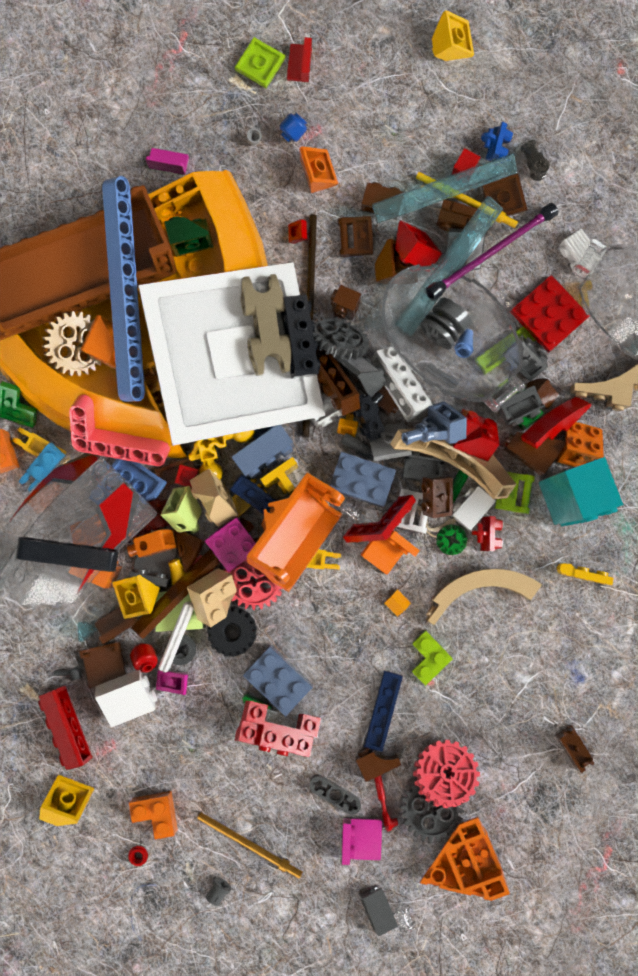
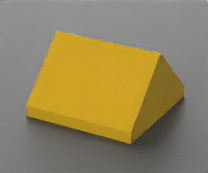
M141 575L112 582L124 619L152 613L160 589L158 586Z

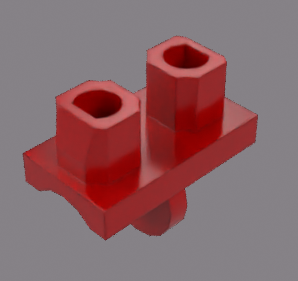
M496 516L482 517L481 524H477V531H472V535H477L480 551H495V549L502 548L503 540L495 538V530H502L503 521L496 519Z

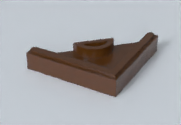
M173 528L179 556L184 567L183 571L187 572L193 566L205 541L186 532H177Z

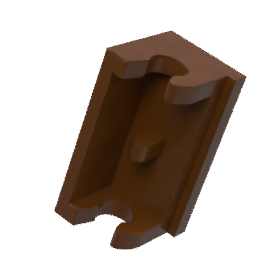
M572 725L555 735L574 767L580 773L586 771L585 766L589 764L594 765L595 762Z

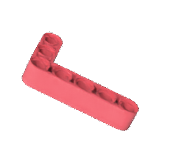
M79 395L69 410L71 442L77 451L153 466L163 465L170 452V446L164 441L95 428L93 400L87 395Z

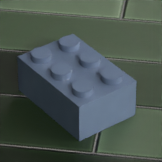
M276 425L233 455L232 458L247 479H254L262 474L261 470L265 467L269 469L274 466L279 457H286L291 454L294 443L281 425Z
M341 452L330 486L342 495L384 508L396 470Z
M272 645L243 675L285 717L313 688V684Z

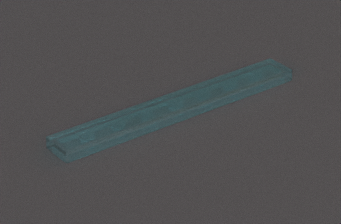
M511 153L372 204L377 223L385 222L516 174L518 171L515 156Z
M486 197L395 323L396 326L409 336L413 335L438 300L431 301L425 293V288L434 282L441 281L444 278L447 279L458 271L502 212L503 208L491 197Z

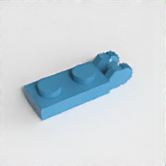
M52 442L47 444L19 482L24 484L33 476L36 480L28 488V491L31 493L65 457V454Z

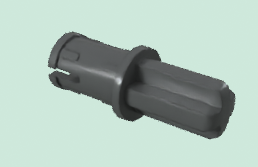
M348 433L343 436L342 444L356 451V454L359 453L373 461V456L370 454L372 453L371 447L365 444L364 440L360 441Z

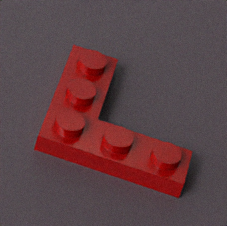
M413 495L399 496L379 522L353 524L343 536L344 540L347 543L387 540L395 527L402 522V518L411 511L416 499Z

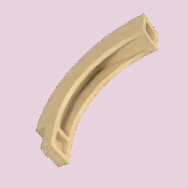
M484 569L469 572L453 579L435 594L431 600L437 605L436 607L432 606L426 613L428 618L426 620L435 625L455 599L476 588L488 586L502 587L518 593L527 600H531L542 584L524 574L504 569Z

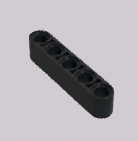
M19 537L16 558L33 562L115 572L118 550Z

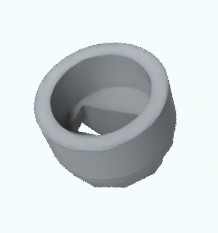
M256 128L249 129L246 134V140L250 145H257L262 137L261 132ZM252 134H255L254 141L251 140Z

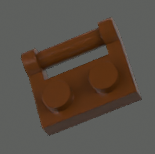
M371 216L339 218L338 226H340L341 240L339 256L346 258L350 256L373 255ZM348 225H353L354 248H348Z

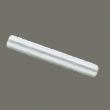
M190 602L184 603L158 668L163 672H168L193 613L194 608Z

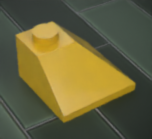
M447 10L442 13L432 36V51L435 57L444 61L474 56L468 20Z
M58 774L40 807L39 819L55 826L77 824L94 788Z

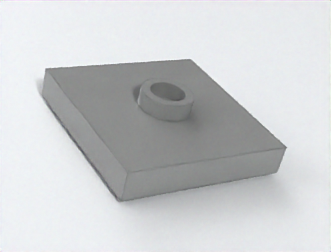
M405 422L385 425V431L380 433V438L373 441L369 439L374 461L412 455L411 450L393 449L390 444L398 429H406Z

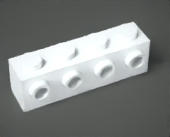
M395 346L377 350L371 362L375 367L378 365L385 372L383 376L387 383L384 386L406 421L412 422L428 415V407L433 404Z

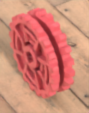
M445 740L444 742L437 741L424 748L422 753H419V760L414 763L417 770L413 772V776L417 777L414 784L420 787L419 794L426 796L425 801H433V806L436 807L442 805L443 808L456 807L469 801V797L476 793L474 788L478 787L480 783L477 781L480 772L476 771V767L479 765L478 762L473 761V753L468 754L466 746L461 748L459 742L456 741L454 743H450V740ZM447 770V774L449 775V777L447 778L446 774L443 773V771Z

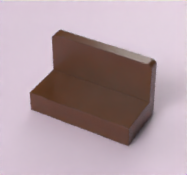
M119 607L95 622L94 625L101 634L99 640L102 644H105L132 627L138 619L136 617L124 619Z

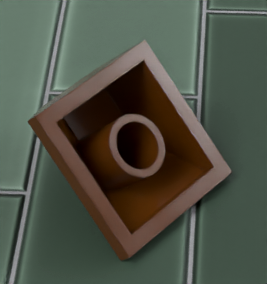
M388 239L375 262L376 282L387 285L418 282L417 268L411 263H403L399 259L400 255L395 250L396 240Z

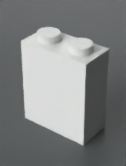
M140 670L95 686V699L111 727L155 710L157 696L154 690H150L148 678L146 675L143 676Z

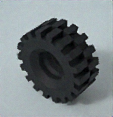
M229 607L225 619L212 627H208L207 633L209 637L207 638L212 644L211 647L217 650L216 652L222 653L224 656L234 657L245 653L253 645L257 636V626L249 612L242 608ZM229 624L237 625L240 630L239 636L235 639H229L225 635V628Z

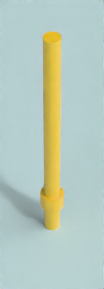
M418 172L416 175V179L471 207L480 209L481 212L493 217L494 221L500 224L503 222L514 229L516 228L518 221L506 216L505 212L501 210L496 211L421 172Z

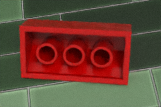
M66 685L38 696L39 707L46 716V726L49 730L51 729L53 734V745L59 750L61 765L65 766L66 771L85 765L93 757Z

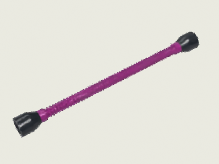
M548 203L532 220L450 275L447 279L444 278L426 287L425 293L431 301H435L443 295L452 283L536 225L556 217L559 213L557 206L554 203Z

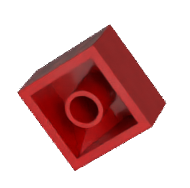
M462 409L460 413L467 418L466 439L453 443V448L488 462L499 446L497 423L490 418L481 417L473 411Z

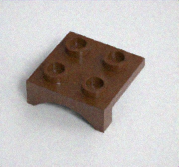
M120 642L79 651L80 658H83L89 689L127 674Z

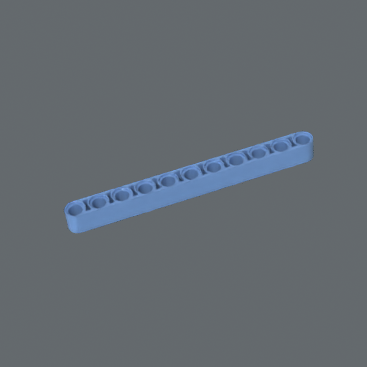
M118 176L105 180L102 184L118 396L124 402L141 401L144 398L145 387L131 195L128 180L123 176Z

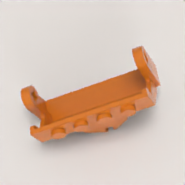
M306 473L289 498L268 503V507H272L270 513L264 509V518L261 523L264 533L248 553V564L261 571L271 582L290 592L342 517V513L329 506L326 501L335 506H340L345 500L344 496L336 489Z

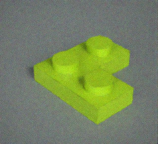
M426 630L412 643L425 657L412 672L426 686L453 658Z

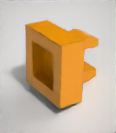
M352 413L347 414L346 419H339L338 434L345 435L348 433L353 437L356 436L358 422L353 421L354 415Z

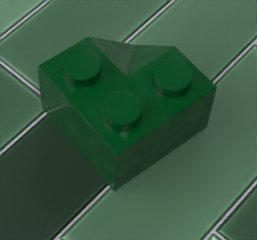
M176 216L164 222L170 246L176 257L214 247L206 219L202 220L199 218L190 221L185 217L180 218Z

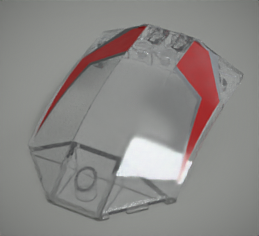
M74 449L56 468L33 487L3 528L0 551V584L21 606L36 604L57 605L61 603L76 604L78 598L100 570L17 559L18 538H37L119 551L158 513L100 455L84 453Z

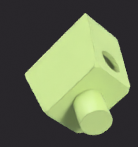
M190 486L173 488L161 516L177 532L190 531L194 534L201 528L198 524V519L202 510L198 501L192 495Z

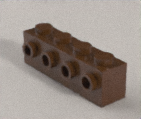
M317 346L316 357L320 361L319 374H317L318 383L322 384L326 397L330 396L332 399L331 402L334 409L339 410L342 416L360 409L359 393L333 355L331 353L326 354L325 350L320 351V347Z

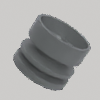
M441 298L432 308L433 313H428L426 319L422 320L420 328L434 343L442 348L451 349L454 346V342L459 340L458 334H463L472 324V320L457 303L447 298Z

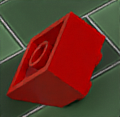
M400 220L395 250L400 255L399 259L405 264L411 263L419 270L430 271L443 253L425 231Z

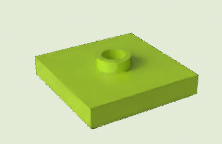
M253 37L237 62L235 71L267 89L286 57L283 53Z

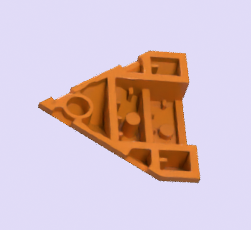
M478 817L459 823L420 881L421 884H431L439 886L441 889L469 896L472 894L484 897L485 900L490 901L510 894L499 859L488 833Z

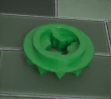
M450 524L440 529L436 542L438 548L443 553L456 555L464 550L468 538L461 527ZM454 533H456L455 539L457 540V542H459V544L452 543V545L448 547L449 540L444 536L451 537Z

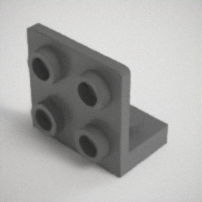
M177 549L148 557L139 558L137 555L134 570L129 572L128 578L141 575L155 585L170 587L171 574L168 562L176 559Z

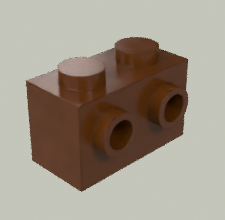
M340 284L339 289H334L331 296L332 312H334V315L341 319L346 317L353 321L361 304L362 294Z

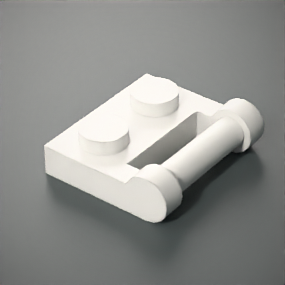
M401 488L399 496L413 495L416 502L397 527L426 534L428 516L423 515V511H421L418 526L413 525L418 500H423V493Z

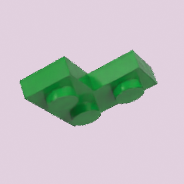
M2 381L0 383V417L33 428L36 425L37 409L19 403L20 388Z

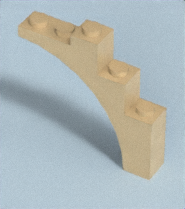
M638 362L626 373L607 381L574 383L570 388V394H575V397L578 398L594 397V400L606 401L607 399V407H612L614 411H624V409L631 406L633 388L635 391H638Z
M398 429L390 443L393 449L417 451L448 462L474 479L492 499L508 498L516 486L514 480L494 455L487 462L453 448V443L449 444L445 440H431L425 443L419 440L409 445L404 444L401 437L402 433L414 429Z

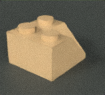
M210 469L190 480L192 486L191 493L195 499L199 498L202 505L207 510L205 515L211 523L214 522L220 527L238 516L229 489Z
M219 568L187 587L197 620L209 627L214 626L227 617L230 602L237 592L232 575Z

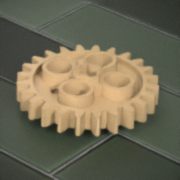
M70 311L69 316L66 313H62V319L55 316L57 323L49 322L52 328L45 329L49 335L42 337V339L47 341V344L42 345V347L48 348L44 355L51 356L48 363L56 362L53 368L58 369L61 367L60 372L63 374L68 370V375L73 376L74 371L77 376H81V371L84 374H89L88 368L95 371L94 364L101 365L100 361L88 354L84 361L80 359V349L85 341L83 333L85 331L89 332L95 319L90 321L89 314H86L83 318V312H78L76 316L74 311ZM65 327H69L71 330V334L67 338L63 334ZM76 341L79 343V345L74 346L72 345V342ZM65 346L68 350V354L65 357H62L60 354V350L62 347Z

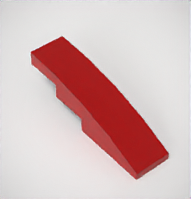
M578 397L562 403L534 423L521 436L522 441L537 449L547 438L553 440L561 430L567 432L592 406L591 403Z

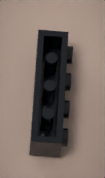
M307 295L284 297L285 309L281 316L284 334L289 335L291 343V379L315 376L319 374L320 361L316 357L317 341L313 337L314 322L310 317L311 302L308 300Z

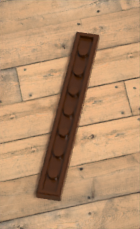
M242 517L239 519L248 533L254 528L251 522ZM209 549L155 603L152 613L143 615L131 627L138 636L144 639L189 594L187 587L208 575L220 563L213 551Z

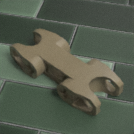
M276 274L268 276L266 293L257 292L252 285L250 277H243L240 301L243 315L253 316L256 337L248 338L247 348L255 375L262 376L264 374V362L268 356L274 357L278 361L282 373L290 372L292 350L289 335H279L276 313L284 312L285 304Z

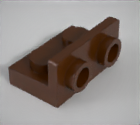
M423 477L421 485L423 492V502L421 504L423 515L431 518L452 516L453 477Z

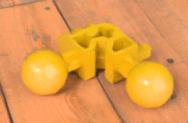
M254 430L195 441L194 448L188 455L189 460L201 459L203 464L199 468V474L210 469L221 480L223 470L218 463L214 462V459L218 458L214 445L219 448L226 447V440L234 439L239 443H246L254 436Z

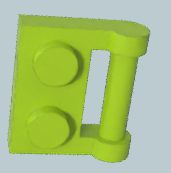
M507 472L516 483V486L508 498L495 500L494 509L529 514L530 493L535 476ZM519 480L525 481L521 507L515 506Z

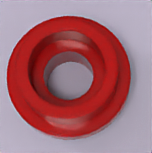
M140 845L134 846L128 854L130 863L134 866L145 864L148 859L146 848ZM135 853H141L142 858H137Z

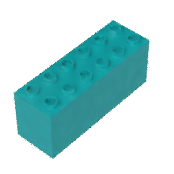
M605 457L538 482L554 525L560 524L561 527L598 519V516L617 512V507L624 505Z

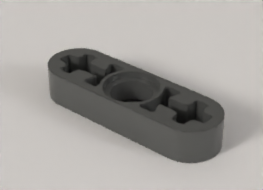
M315 775L311 778L309 787L312 793L350 815H355L360 811L361 802L356 795L322 775ZM319 780H321L322 786H324L325 788H327V784L330 785V787L327 789L326 795L323 794L325 792L323 788L319 787L318 789H315V784L313 783L314 781L318 782ZM334 789L339 790L341 793L340 798L337 800H333L329 796L330 792ZM344 794L347 795V801H356V808L352 807L351 809H349V804L345 801L343 802V805L340 804L344 799Z

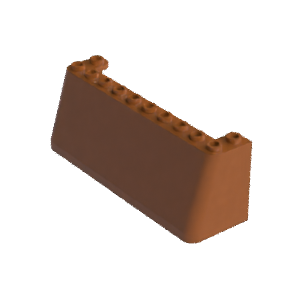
M145 185L135 186L130 189L137 289L139 285L157 282L172 276L177 271L170 245ZM99 210L88 217H80L69 224H61L50 231H42L34 237L23 238L15 244L4 245L0 248V341L54 321L55 316L62 318V313L69 315L70 311L77 312L111 299L104 210Z

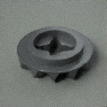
M186 634L183 635L180 646L187 644L184 649L185 654L179 653L175 655L173 664L185 665L192 661L196 654V645L193 639Z

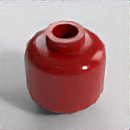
M140 643L130 653L134 669L140 670L141 673L152 671L158 663L156 652L149 644Z

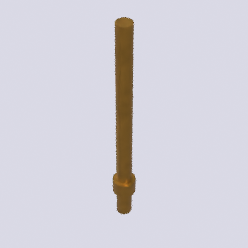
M202 812L199 814L197 819L278 866V869L285 873L286 871L298 879L301 877L303 871L291 865L290 861L277 857Z

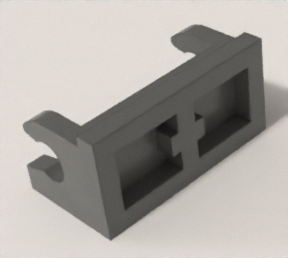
M375 886L363 893H359L371 926L378 937L398 927L382 888L378 889Z

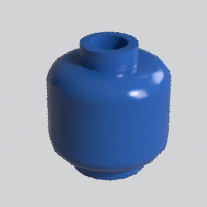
M289 113L279 125L281 131H283L280 135L288 142L290 140L298 142L307 131V122L297 113Z

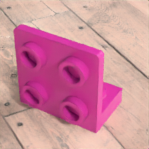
M238 517L228 521L205 539L206 544L228 572L246 560L248 553L256 544Z
M343 818L342 865H350V859L381 860L382 820Z

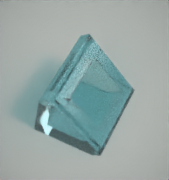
M87 621L78 622V641L88 640L97 629Z

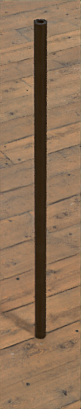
M315 214L309 215L307 298L311 302V320H313L317 228V215ZM310 419L302 420V437L309 438Z

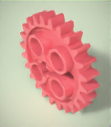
M247 559L230 572L226 568L224 569L225 572L233 577L237 592L231 601L238 599V606L245 603V609L249 605H252L253 610H255L256 605L263 609L264 603L269 607L271 604L270 600L276 602V595L281 596L282 594L279 590L282 588L271 582L261 571L248 564ZM244 569L247 574L240 575L237 570ZM263 582H267L270 584L271 587L265 589L261 586V584ZM249 587L251 588L252 592L245 593L243 591V588Z

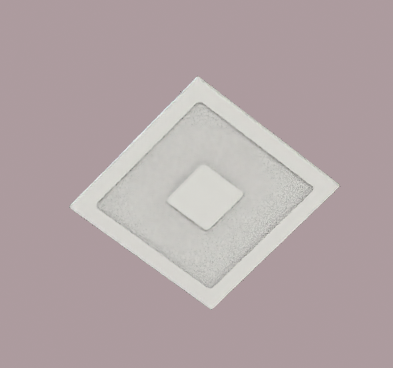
M294 263L138 286L172 446L325 416L317 375L291 379L290 372L282 373L278 361L274 357L268 356L264 362V374L256 376L248 355L247 340L256 336L253 316H244L242 313L240 301L242 278L249 276L254 289L259 293H266L268 276L276 274L283 297L298 296L300 292ZM276 313L279 335L284 334L281 313Z

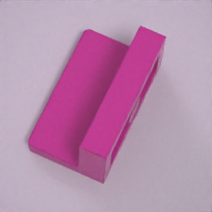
M151 148L150 156H146L145 160L150 169L185 175L189 156L188 154Z

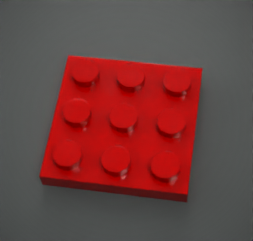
M552 275L510 311L547 353L551 352L590 317Z

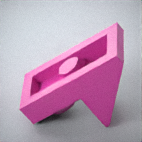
M158 670L156 690L186 695L188 672H163Z

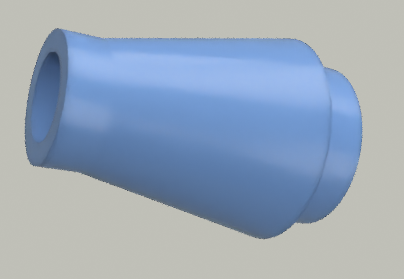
M467 329L461 334L454 347L457 356L467 358L473 353L472 330Z

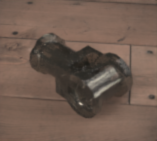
M528 141L520 147V150L524 152L528 160L527 166L530 170V177L534 181H541L545 178L550 164L544 158L542 152H538L536 141Z

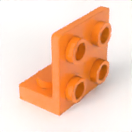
M576 422L567 432L565 431L566 445L557 456V462L578 467L603 458V430Z
M393 530L387 540L369 542L361 556L387 575L403 553L405 555L410 553L416 556L420 550Z

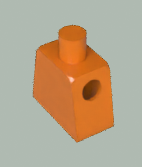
M172 529L158 530L134 538V544L128 545L127 551L130 557L138 555L140 558L175 549L177 545Z

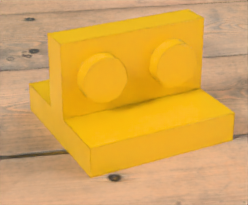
M291 457L260 480L267 489L277 483L284 494L288 492L291 495L295 487L287 475L298 468L297 462Z

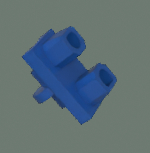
M501 122L500 126L493 129L489 128L487 133L481 135V140L485 142L484 147L488 148L485 159L489 161L494 158L503 160L507 157L509 150L503 147L502 143H509L513 136V132L506 129L507 123Z

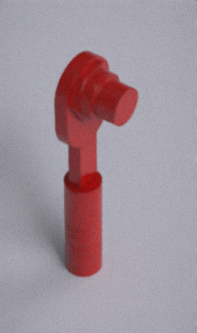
M380 775L374 778L378 800L381 802L384 827L389 832L392 828L398 826L397 818L392 819L389 817L385 804L386 796L383 781Z

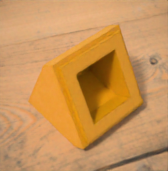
M397 589L384 604L398 617L408 608L411 602Z

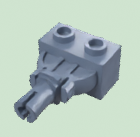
M446 402L429 406L428 417L422 423L416 424V429L402 433V441L406 445L419 440L424 443L431 440H445L449 444L457 443L460 440L466 439L467 418Z

